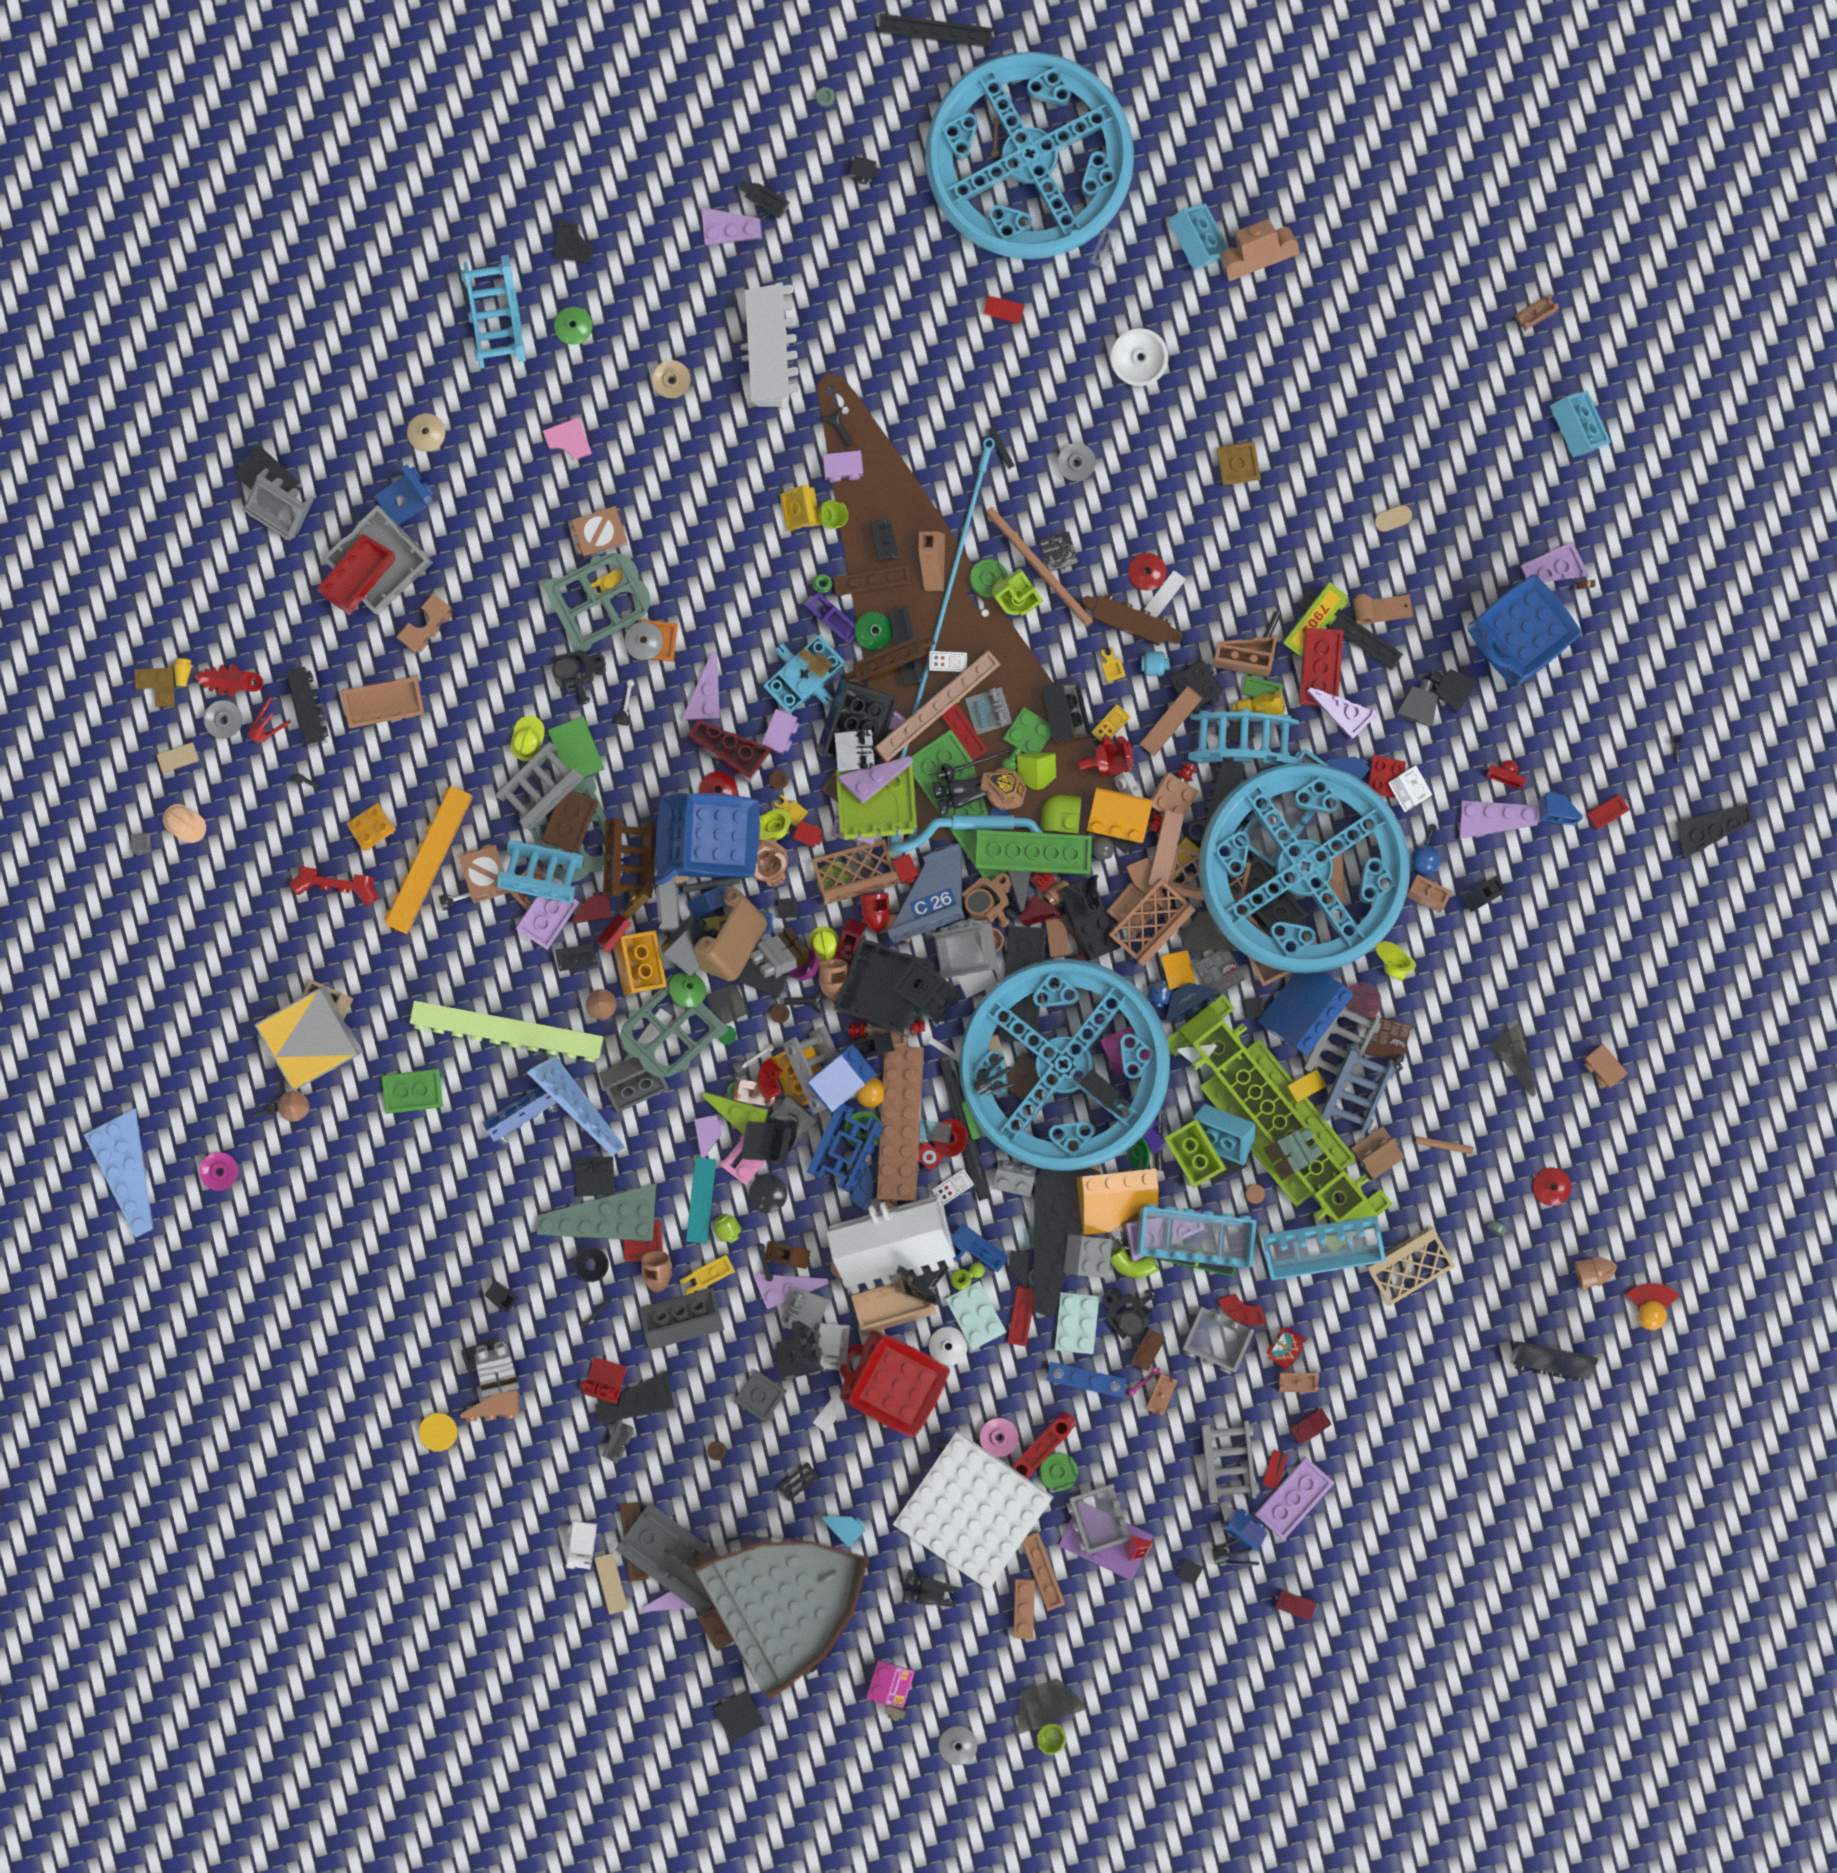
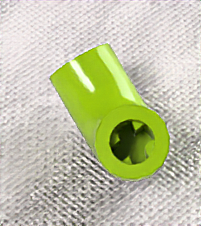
M1118 1247L1111 1251L1110 1263L1120 1274L1126 1277L1141 1279L1159 1271V1267L1153 1257L1145 1256L1132 1262L1124 1247Z

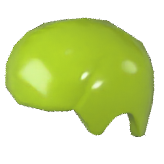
M827 500L818 509V520L828 529H837L846 524L848 510L844 503Z
M1052 1723L1043 1726L1037 1735L1038 1748L1045 1754L1053 1755L1060 1752L1066 1744L1064 1729L1060 1725Z

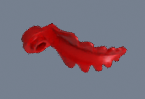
M231 664L228 670L224 665H220L219 671L214 666L211 667V672L208 668H205L204 672L200 670L199 674L195 675L198 683H203V688L209 686L210 692L217 688L218 695L226 691L227 697H232L239 690L256 692L263 686V679L259 674L241 671L235 664Z

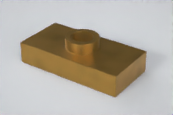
M647 883L638 893L634 892L629 898L622 916L629 919L650 899L654 886Z

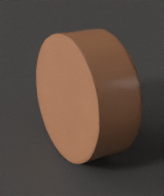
M1255 1184L1247 1188L1245 1195L1250 1203L1258 1204L1264 1200L1265 1191L1263 1187Z

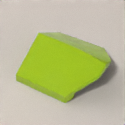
M1055 752L1017 754L1018 775L1025 785L1034 790L1044 789L1056 778Z

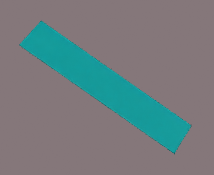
M695 1157L687 1242L707 1244L716 1159Z

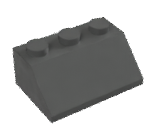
M634 1057L599 1073L603 1086L617 1113L669 1090L664 1077H656L649 1074L641 1066L639 1059Z

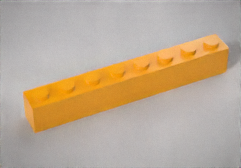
M452 785L449 789H445L442 795L444 801L441 806H437L433 815L435 816L433 824L429 823L425 831L427 833L425 841L421 840L417 848L419 853L416 858H412L409 865L411 870L408 875H404L400 885L403 887L400 893L396 892L392 902L395 904L392 910L388 909L384 917L386 925L407 935L473 799L471 794Z

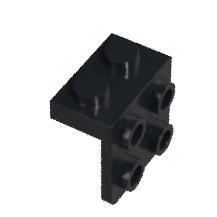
M747 1122L741 1157L745 1160H766L778 1166H785L789 1140L791 1139V1128L775 1122Z

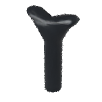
M839 408L833 415L822 416L821 420H825L835 426L847 447L854 444L840 422L843 408Z
M820 990L811 997L784 998V1005L809 1004L815 1007L819 1013H822L820 1001L824 993Z

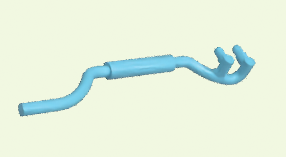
M952 815V818L941 817L934 819L919 836L917 828H913L914 834H909L908 842L899 843L897 829L896 835L889 836V848L893 852L899 853L914 850L925 843L939 827L969 830H1014V827H1026L1031 833L1043 832L1032 819L1014 818V815Z

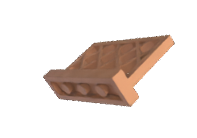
M885 839L874 842V845L865 844L811 859L824 905L898 885V876L894 870ZM875 847H883L884 853L881 858L871 853ZM862 852L866 854L864 861L860 862L854 859L855 853ZM869 856L879 861L875 869L865 864ZM844 857L848 859L844 868L835 864L837 858ZM851 861L860 866L856 874L847 870ZM825 862L830 865L826 873L818 869L817 863ZM881 862L889 866L890 872L883 874L877 871ZM832 867L842 871L838 879L829 875ZM862 868L872 872L869 878L865 879L859 876ZM844 873L854 877L851 883L846 884L840 881ZM826 878L836 882L833 888L824 889L823 882Z
M1176 848L1168 885L1180 896L1204 900L1201 887H1195L1191 881L1192 878L1199 875V872L1189 878L1183 869L1193 862L1199 871L1195 860L1199 858L1200 852ZM1179 852L1187 853L1191 861L1181 866L1178 861ZM1249 862L1245 864V874L1240 878L1236 877V880L1229 884L1230 887L1238 881L1242 888L1240 896L1232 894L1236 903L1244 898L1251 868V863ZM1234 863L1235 865L1230 866V869L1233 871V868L1238 864ZM1182 870L1187 880L1182 883L1173 882L1175 873Z
M1160 878L1111 930L1109 936L1144 966L1194 913L1195 908ZM1162 884L1167 889V896L1156 897V890ZM1167 899V909L1157 910L1156 900ZM1170 899H1179L1182 902L1178 909H1170ZM1153 900L1154 910L1143 911L1144 902ZM1157 913H1167V921L1165 923H1157ZM1140 914L1141 924L1130 925L1131 916ZM1143 914H1154V924H1143ZM1144 927H1154V935L1152 937H1144ZM1130 928H1141V938H1130ZM1119 929H1127L1128 938L1119 939L1115 934ZM1131 941H1141V949L1137 953L1131 949Z

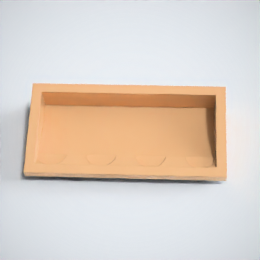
M899 1282L851 1295L862 1335L870 1334L877 1329L883 1330L937 1314L933 1304L903 1294Z

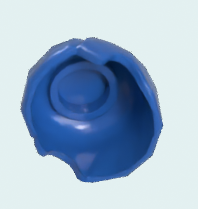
M1423 844L1412 852V866L1418 874L1428 876L1434 874L1440 868L1441 858L1433 846Z

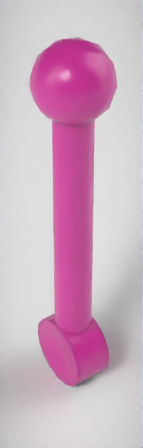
M1155 1367L1153 1372L1136 1387L1129 1389L1128 1394L1134 1396L1136 1391L1154 1375L1160 1374V1368Z

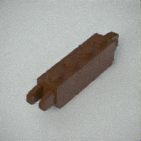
M1105 594L1104 597L1100 596L1097 599L1087 595L1082 599L1083 607L1093 611L1092 616L1095 621L1157 646L1164 642L1178 645L1183 633L1171 627V623H1168L1167 618L1162 616L1153 617L1150 615L1151 612L1144 609L1139 611L1133 609V605L1127 602H1122V604L1115 602V598Z

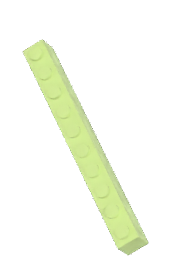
M414 1001L410 1024L414 1025V1029L425 1030L426 1027L433 1028L435 1033L444 1034V1031H450L452 1036L462 1038L463 1034L471 1035L470 1039L482 1041V1038L490 1039L489 1043L499 1045L503 1041L508 1042L509 1047L520 1048V1045L528 1046L527 1050L536 1052L540 1048L545 1049L547 1054L557 1055L558 1052L565 1053V1057L576 1059V1056H582L584 1061L594 1063L595 1059L600 1060L604 1042L603 1036Z

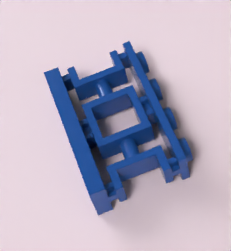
M843 1103L835 1109L806 1172L823 1179L826 1171L842 1178L838 1185L839 1188L851 1192L852 1189H856L859 1183V1179H857L859 1173H863L867 1166L866 1158L868 1154L871 1155L875 1148L873 1143L876 1137H880L884 1127H882L883 1122L873 1117L869 1118L867 1125L851 1118L855 1109ZM843 1118L853 1124L849 1134L842 1130L838 1131ZM860 1127L867 1131H870L872 1128L866 1143L856 1137ZM842 1136L858 1143L850 1160L835 1153ZM829 1150L828 1155L837 1159L833 1168L823 1165L821 1168ZM843 1163L851 1166L855 1165L849 1180V1176L840 1172Z

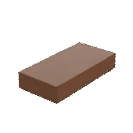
M1061 918L1046 920L1051 959L1070 956L1065 924Z

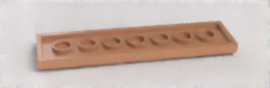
M894 1047L895 1051L884 1055L883 1087L885 1097L882 1101L881 1122H883L882 1127L884 1128L880 1135L877 1200L916 1201L924 1048Z

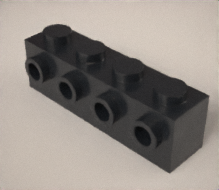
M306 667L287 671L306 745L310 748L328 743L326 737H329L326 725L323 726L321 720L324 718L321 707L318 708L316 700H319L317 690L313 689L311 683L314 682L311 670L308 671Z

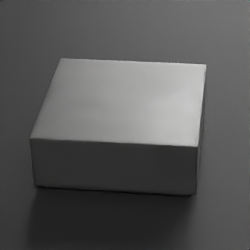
M150 833L130 835L132 854L152 853Z

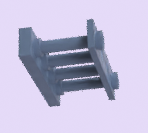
M1350 1045L1321 1110V1118L1329 1121L1330 1116L1337 1115L1361 1125L1360 1133L1364 1135L1366 1130H1370L1373 1119L1371 1118L1388 1080L1394 1077L1396 1071L1394 1062L1390 1060L1387 1067L1360 1057L1358 1047ZM1359 1064L1382 1073L1383 1076L1380 1083L1378 1084L1352 1074L1351 1069L1353 1065ZM1351 1081L1376 1091L1372 1101L1345 1091V1088H1343L1345 1082ZM1338 1098H1344L1367 1107L1368 1110L1365 1117L1363 1118L1337 1108Z

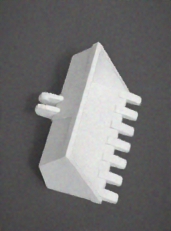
M782 282L745 290L748 343L742 344L741 349L748 350L749 355L742 356V361L749 362L751 402L758 407L788 408L789 394L799 391V384H788V377L798 375V368L787 367L788 360L797 358V351L787 352L786 344L796 342V335H786L785 332L786 327L795 325V318L785 319L784 311L794 309V302H784L783 297L785 294L793 293L794 289L793 285L783 286Z
M940 1194L890 1209L887 1208L885 1202L880 1203V1212H876L873 1205L869 1206V1215L830 1225L827 1232L832 1260L845 1288L849 1287L852 1294L859 1293L857 1284L864 1282L868 1289L875 1288L874 1280L878 1278L882 1279L884 1285L891 1284L889 1275L896 1274L899 1265L907 1270L913 1269L916 1276L923 1275L921 1266L928 1264L932 1271L939 1270L937 1262L945 1260L948 1267L955 1265L953 1257H956Z

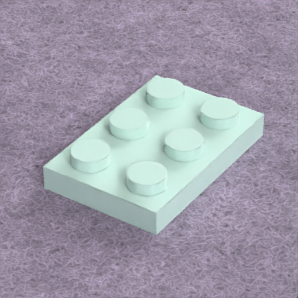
M980 1281L946 1298L972 1350L1006 1333Z
M1061 1292L1055 1350L1093 1354L1099 1296Z

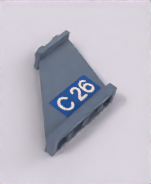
M959 844L948 845L943 850L938 852L932 851L923 857L925 865L892 928L887 930L893 944L965 917L962 910L963 852Z

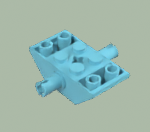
M820 634L797 655H793L784 643L779 645L784 653L778 647L774 652L785 662V666L763 685L764 688L788 714L804 704L812 695H816L825 707L829 706L830 704L825 698L832 703L833 697L826 691L824 684L846 662ZM802 671L809 672L808 679L800 678Z

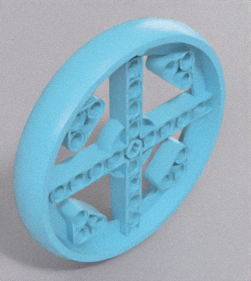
M1018 52L998 56L974 67L950 88L938 105L931 120L926 140L925 163L929 185L938 206L948 221L968 240L981 248L1002 256L1017 259H1041L1061 255L1078 248L1095 237L1113 219L1121 207L1131 183L1134 167V145L1130 125L1118 99L1100 78L1080 64L1064 57L1042 52ZM1055 76L1058 80L1055 83H1051L1047 78ZM1030 80L1027 92L1031 98L1057 106L1067 105L1070 101V92H1072L1091 111L1049 134L1038 128H1025L1002 85L1014 81ZM1039 85L1041 90L1034 92L1031 90V86ZM990 86H996L999 90L996 93H991L988 89ZM1064 92L1067 97L1062 100L1057 97V94ZM985 94L1008 138L1002 147L1001 159L957 182L953 168V155L959 160L966 159L969 156L978 124L977 117L971 113L966 114V112ZM1001 102H1004L1007 104L1008 107L1004 110H1001L997 107V105ZM1094 116H1098L1102 121L1096 124L1091 119ZM1008 119H1014L1017 124L1009 126L1006 122ZM971 120L974 122V126L968 128L964 125V122ZM1077 125H1082L1085 128V131L1081 133L1077 132L1075 130V127ZM950 129H955L957 135L952 137L947 132ZM1102 129L1106 142L1107 157L1101 151H1096L1090 156L1082 183L1083 195L1088 198H1094L1080 214L1074 217L1051 174L1057 165L1059 151ZM1065 134L1068 136V140L1060 141L1058 136ZM1022 135L1026 140L1023 143H1019L1015 138ZM1043 143H1049L1052 148L1050 150H1044L1042 149L1041 145ZM958 146H965L967 150L964 153H959L956 148ZM1028 152L1029 154H1033L1032 159L1030 157H1026V154ZM1100 158L1103 164L1097 166L1093 163V160ZM1010 161H1016L1018 163V166L1016 168H1010L1008 166V163ZM1040 168L1044 171V174L1037 176L1033 171ZM993 170H999L1001 172V176L994 177L991 175V172ZM1106 174L1110 175L1112 177V180L1110 182L1103 181L1102 176ZM1010 177L1022 183H1034L1057 227L1042 231H1030L1032 218L1029 214L1001 205L993 206L989 212V219H987L968 200ZM980 178L985 183L982 186H977L974 181ZM1092 183L1095 186V190L1088 191L1085 186ZM1050 185L1053 187V190L1045 192L1043 186ZM964 187L968 190V193L960 195L958 189ZM1059 201L1062 207L1055 209L1052 207V203ZM997 211L1001 212L1003 214V217L1001 219H995L992 216L993 213ZM1069 218L1071 224L1065 226L1061 223V220ZM1021 219H1025L1029 224L1026 227H1021L1018 222ZM1004 228H1009L1012 234L1005 236L1001 231Z
M1291 763L1275 766L1249 777L1236 786L1218 805L1209 820L1201 842L1199 853L1200 885L1207 909L1215 924L1224 936L1241 952L1266 966L1278 970L1295 973H1316L1334 970L1358 960L1376 947L1390 932L1403 908L1409 886L1410 861L1408 847L1401 825L1389 805L1367 783L1348 772L1327 765ZM1314 785H1322L1323 792H1316L1314 789ZM1298 791L1293 798L1297 808L1325 814L1334 813L1339 807V800L1351 806L1362 818L1322 845L1313 840H1297L1269 798L1281 793ZM1301 794L1305 795L1308 798V802L1301 803L1298 796ZM1332 800L1334 808H1327L1325 801ZM1256 801H1264L1265 808H1258L1256 806ZM1252 810L1281 851L1276 861L1277 876L1236 903L1229 888L1227 875L1236 878L1245 869L1250 839L1245 832L1235 833V830L1243 818ZM1267 816H1274L1276 824H1269ZM1363 821H1369L1372 824V829H1365ZM1278 832H1285L1287 834V840H1280L1278 838ZM1347 832H1354L1356 840H1350L1347 837ZM1373 833L1379 846L1381 860L1371 858L1365 863L1359 898L1363 903L1370 904L1374 902L1367 916L1360 924L1356 925L1329 886L1333 874L1332 860ZM1242 837L1245 844L1243 846L1237 845L1235 838ZM1332 842H1338L1341 849L1339 851L1333 850L1331 847ZM1227 848L1229 855L1227 857L1222 856L1219 853V849ZM1289 848H1296L1298 856H1291ZM1316 853H1322L1325 856V860L1323 862L1318 861L1315 857ZM1233 863L1238 864L1240 871L1237 873L1233 872L1230 869V865ZM1302 863L1303 865H1308L1307 872L1300 869ZM1370 863H1375L1378 866L1377 872H1372L1369 869ZM1285 874L1293 876L1292 883H1287L1284 880ZM1312 879H1317L1320 882L1319 888L1311 886ZM1381 879L1388 880V888H1384L1380 885ZM1271 884L1275 885L1278 889L1277 893H1270L1268 886ZM1366 889L1373 892L1372 899L1365 897L1364 891ZM1285 891L1298 896H1312L1340 938L1327 943L1310 945L1315 940V932L1312 928L1285 922L1275 923L1270 928V936L1252 925L1247 920V917ZM1254 895L1260 896L1262 903L1255 904L1252 901V897ZM1323 895H1328L1331 898L1330 904L1322 902ZM1237 906H1243L1246 909V914L1239 915L1236 911ZM1333 911H1339L1342 914V919H1334ZM1275 927H1281L1283 929V936H1277L1275 934ZM1344 927H1350L1353 930L1352 936H1347L1344 933ZM1307 932L1310 935V941H1303L1301 934ZM1286 943H1292L1294 945V952H1288L1286 950Z
M1077 959L1045 960L1030 964L1009 974L988 991L979 1002L968 1021L961 1042L959 1055L960 1083L964 1099L976 1124L1002 1151L1021 1162L1042 1169L1055 1171L1086 1169L1119 1156L1133 1146L1152 1125L1160 1111L1168 1088L1170 1075L1169 1046L1165 1030L1154 1007L1146 996L1125 977L1107 967L1089 961ZM1054 978H1058L1060 982L1059 986L1055 989H1052L1050 986V981ZM1074 987L1090 990L1105 997L1074 1037L1058 1036L1049 1041L1010 1011L1016 1003L1032 993H1035L1033 996L1034 1003L1044 1008L1076 1003L1079 999V992ZM1068 990H1073L1074 998L1070 1001L1066 1000L1065 993ZM1042 993H1045L1048 997L1047 1002L1044 1004H1040L1038 1001V997ZM1113 998L1116 1000L1117 1005L1114 1009H1109L1107 1002ZM1119 1010L1130 1021L1137 1035L1126 1034L1121 1039L1124 1073L1131 1079H1137L1141 1076L1137 1094L1128 1108L1130 1113L1126 1118H1122L1110 1108L1108 1109L1074 1078L1075 1073L1078 1071H1082L1085 1076L1090 1069H1093V1060L1089 1048ZM1002 1012H1007L1009 1015V1019L1006 1022H1001L999 1019ZM1098 1014H1103L1105 1017V1021L1102 1024L1095 1022V1017ZM1020 1023L1023 1025L1024 1031L1021 1034H1016L1014 1028ZM998 1024L1037 1054L1036 1072L1040 1080L1010 1119L1004 1115L993 1097V1094L1002 1095L1006 1093L1008 1088L1002 1089L999 1092H992L986 1096L985 1093L979 1095L973 1086V1082L977 1080L976 1077L979 1076L980 1070L988 1069L992 1065L991 1056L993 1054H998L1000 1057L1004 1056L1003 1053L997 1050L988 1052L992 1035ZM1086 1029L1092 1030L1093 1036L1091 1039L1086 1040L1083 1033ZM1036 1035L1039 1038V1043L1036 1046H1031L1029 1039ZM1131 1037L1135 1040V1045L1132 1048H1127L1125 1041ZM1075 1044H1079L1081 1047V1051L1077 1055H1074L1071 1051L1072 1046ZM1048 1047L1054 1050V1055L1051 1058H1046L1044 1054L1045 1049ZM1149 1050L1150 1057L1148 1060L1141 1059V1051ZM1005 1057L988 1073V1078L1006 1068ZM1067 1060V1064L1069 1065L1068 1068L1061 1069L1060 1067L1062 1065L1060 1064V1062ZM1131 1065L1138 1067L1136 1075L1129 1074L1128 1069ZM1007 1072L991 1082L993 1086L990 1088H994L996 1081H1001L1003 1085L1008 1084ZM1052 1074L1057 1077V1082L1054 1085H1050L1047 1081L1048 1077ZM1040 1089L1045 1092L1043 1100L1036 1098V1092ZM1081 1089L1119 1119L1112 1127L1093 1137L1095 1128L1088 1122L1053 1126L1049 1131V1137L1053 1142L1038 1139L1024 1132L1055 1092L1071 1093ZM1118 1099L1113 1103L1120 1110L1125 1107ZM1026 1105L1033 1107V1113L1029 1116L1024 1113ZM1015 1120L1021 1122V1128L1017 1131L1012 1128V1123ZM1085 1125L1090 1127V1134L1088 1136L1081 1134V1128ZM1060 1128L1063 1131V1137L1057 1140L1054 1137V1131ZM1073 1140L1077 1141L1079 1145L1078 1149L1074 1152L1069 1149V1143Z

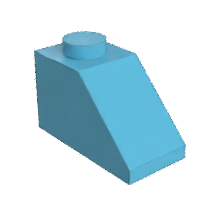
M825 1515L822 1517V1520L847 1547L865 1532L863 1528L865 1524L859 1517L856 1519L853 1516Z

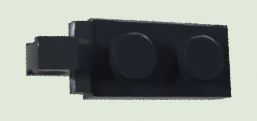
M742 181L739 185L740 190L746 193L745 198L778 219H781L790 205L788 200L759 183L756 184L754 182L750 185Z

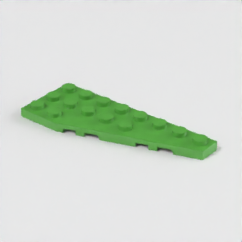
M952 730L911 756L913 759L914 778L940 816L937 801L949 799L952 795L944 796L940 799L935 798L932 782L938 781L942 786H946L948 783L944 778L938 780L936 772L942 771L941 765L945 763L956 768L973 762ZM974 765L955 772V777L952 781L977 778ZM980 785L975 786L976 792L981 790ZM980 799L959 809L950 808L948 815L944 817L952 818V815H988L984 799ZM948 827L975 866L977 830L952 829V827ZM977 869L982 877L991 881L999 874H1005L1002 870Z

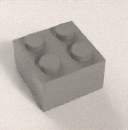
M1068 1234L1064 1273L1108 1278L1113 1240Z

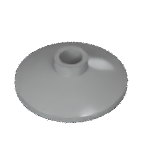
M1069 444L1062 449L1058 456L1059 471L1065 478L1071 481L1085 480L1095 469V455L1084 444ZM1075 460L1080 462V465L1077 467L1073 465Z
M649 622L634 624L625 635L627 651L631 656L639 660H649L655 657L663 645V637L660 630ZM646 637L647 642L641 643L640 638Z
M217 701L211 704L205 712V727L214 737L221 739L230 738L242 726V713L230 701ZM223 717H227L228 719L227 723L225 724L221 723V719Z
M954 1726L947 1729L940 1737L939 1751L943 1759L948 1763L964 1765L974 1758L977 1752V1740L969 1729L962 1726ZM956 1743H960L962 1745V1748L960 1750H956L954 1748V1745Z

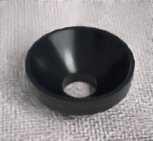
M595 1247L584 1248L574 1259L575 1273L586 1282L601 1280L609 1268L606 1254ZM589 1259H595L598 1263L597 1268L593 1271L589 1270L586 1266Z

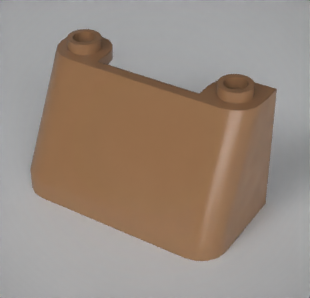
M729 886L724 895V901L727 906L733 908L717 938H701L693 951L702 971L727 981H734L741 974L750 958V954L754 951L766 930L767 921L764 915L741 891Z

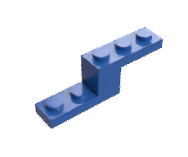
M964 1223L961 1224L954 1235L950 1233L956 1255L953 1259L957 1262L968 1251L998 1273L1009 1258V1256Z

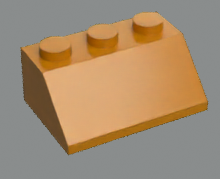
M1096 788L1087 831L1143 843L1153 800Z
M656 930L622 936L614 946L623 995L637 994L667 987Z
M812 1046L802 1050L807 1060L817 1057ZM784 1051L772 1057L771 1059L783 1070L778 1078L786 1096L790 1095L803 1107L808 1105L809 1103L786 1052ZM817 1064L810 1068L813 1075H815L822 1067L820 1064Z

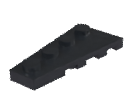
M1750 803L1675 821L1683 859L1754 822Z
M668 1371L620 1393L617 1404L607 1401L595 1404L598 1424L675 1409Z

